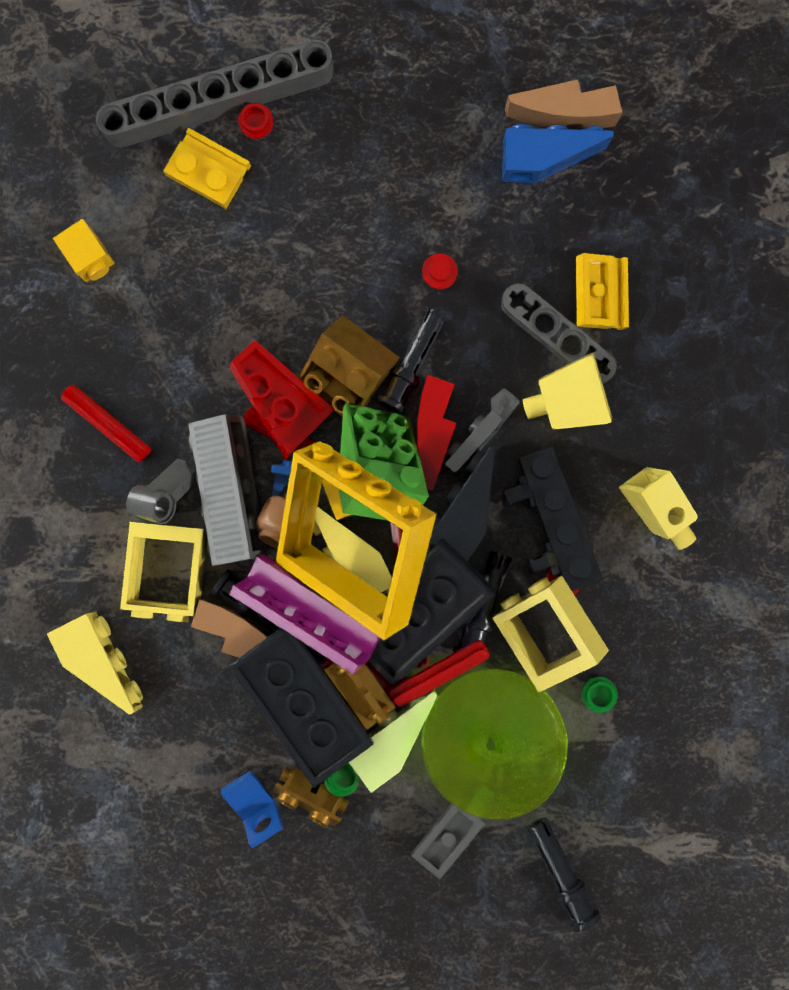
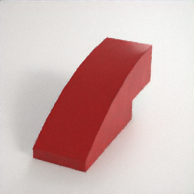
M427 375L420 400L417 421V449L427 491L432 493L456 426L455 422L443 418L455 384Z

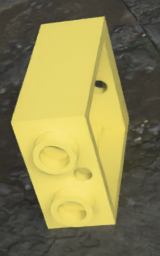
M130 522L120 609L131 610V617L153 618V613L167 614L168 621L188 622L189 616L195 615L199 599H201L208 539L206 529ZM145 538L194 543L188 604L139 599Z
M562 576L549 582L547 577L537 581L528 588L530 593L523 597L519 593L508 597L500 603L503 609L493 617L494 622L538 692L598 665L609 651ZM546 599L578 648V650L549 664L518 617V614Z

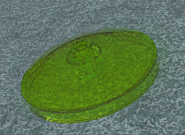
M486 669L462 676L448 685L437 696L424 722L422 754L428 775L436 789L449 803L469 815L483 819L499 820L515 818L531 812L553 793L565 769L568 744L561 714L553 700L544 690L538 692L530 679L518 673L501 669ZM488 738L494 741V750L487 749Z

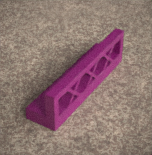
M265 554L256 558L248 577L235 584L229 594L352 674L356 673L370 659L381 639Z

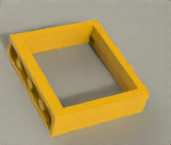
M319 441L293 453L276 563L382 640H385L409 624L436 513L421 505L418 500L410 498L392 487L388 481L380 479L365 470L359 463L351 461L333 450L330 445ZM322 479L333 484L403 530L388 597L311 545Z

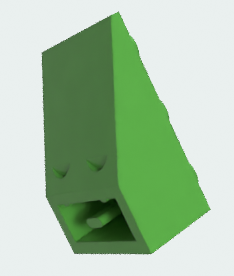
M345 403L343 407L340 454L351 461L359 463L365 470L380 479L388 481L392 487L408 497L418 500L423 505L429 495L410 417ZM339 489L343 513L387 520Z

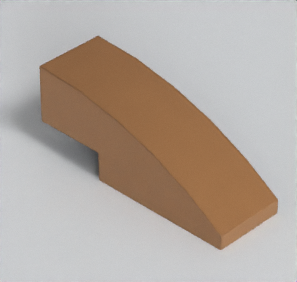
M578 80L508 95L505 107L506 116L518 121L544 128L553 125H563L568 127L569 130H582L588 126L614 127L623 113L616 85L581 93Z
M208 598L199 599L191 625L192 628L224 637L225 641L221 652L239 658L271 635L249 617L242 616L241 614L238 615L233 608Z

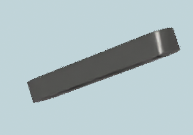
M514 284L505 290L501 299L503 312L566 365L584 357L588 349H590L594 353L596 363H599L601 360L606 363L604 371L607 375L600 374L602 384H605L614 376L617 365L612 355L524 284ZM519 294H522L525 297L523 304L530 310L533 304L539 307L532 313L529 321L523 318L528 311L522 306H517L515 309L510 306L512 302L510 295L517 297ZM542 314L550 316L554 321V329L548 333L540 332L535 326L536 317ZM566 337H575L580 341L581 351L579 354L569 355L563 350L562 342Z

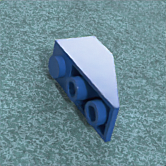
M518 124L512 128H506L503 139L502 182L538 183L606 150L613 138L614 131L603 130L599 126H588L582 130H569L568 127L563 125H553L547 129H533L528 124Z

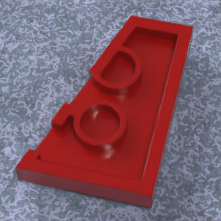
M256 340L231 361L230 370L286 461L328 420L335 410L318 394L308 389L301 379Z

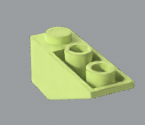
M435 689L408 703L409 705L398 713L393 709L389 713V718L369 733L374 741V745L349 762L371 793L402 770L437 697Z

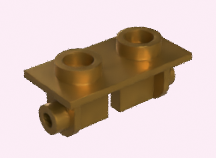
M335 662L324 669L366 730L375 723L381 724L389 718V713L396 708L365 664L354 674L348 672Z
M286 766L279 778L285 782L284 786L277 783L272 791L279 795L277 801L290 809L296 810L297 806L310 812L308 818L318 825L326 828L329 824L336 826L341 821V818L335 815L336 811L343 814L349 801L343 797L331 794L324 783L321 784L316 794L310 792L312 785L303 772L296 767L292 770Z

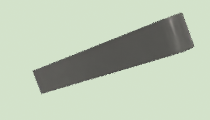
M311 40L111 102L102 106L97 111L95 117L96 125L108 143L114 147L122 148L240 112L250 103L265 104L327 84L333 77L334 69L331 49L323 41ZM318 59L325 62L320 67L309 65L312 61ZM281 70H289L292 72L289 76L285 78H280L276 76V74ZM249 80L258 81L253 88L243 87L244 83ZM214 91H224V94L218 99L209 98ZM190 101L187 108L176 109L180 102ZM156 111V115L152 119L143 120V116L147 112ZM117 121L123 122L119 129L109 130L113 123Z

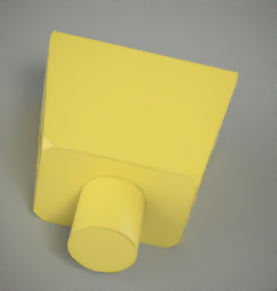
M594 353L588 354L539 379L542 394L523 399L527 418L533 419L548 414L552 429L600 425L612 422V415Z
M646 467L619 487L653 534L671 539L678 550L690 546L696 540V536L689 525L696 521L698 516L670 471Z

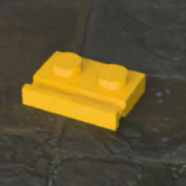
M188 128L184 140L178 144L163 172L172 180L227 209L243 181L244 174L247 170L249 171L251 165L248 160Z
M588 253L576 256L577 327L617 328V330L629 328L627 257L614 258V256Z

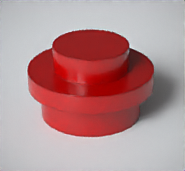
M250 103L241 110L238 124L242 133L248 138L261 139L271 132L274 120L271 111L265 105Z
M445 254L430 256L425 261L422 270L423 279L426 284L437 290L449 288L455 282L458 274L455 261Z

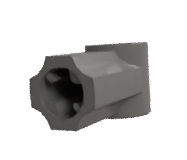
M176 459L148 486L140 484L131 489L126 501L128 512L133 516L151 522L166 524L174 516L176 502L195 485L196 470L187 461Z

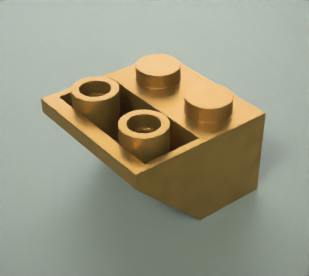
M342 315L322 333L298 378L304 382L308 389L318 394L335 409L336 413L343 417L345 403L361 407L368 405L400 357Z

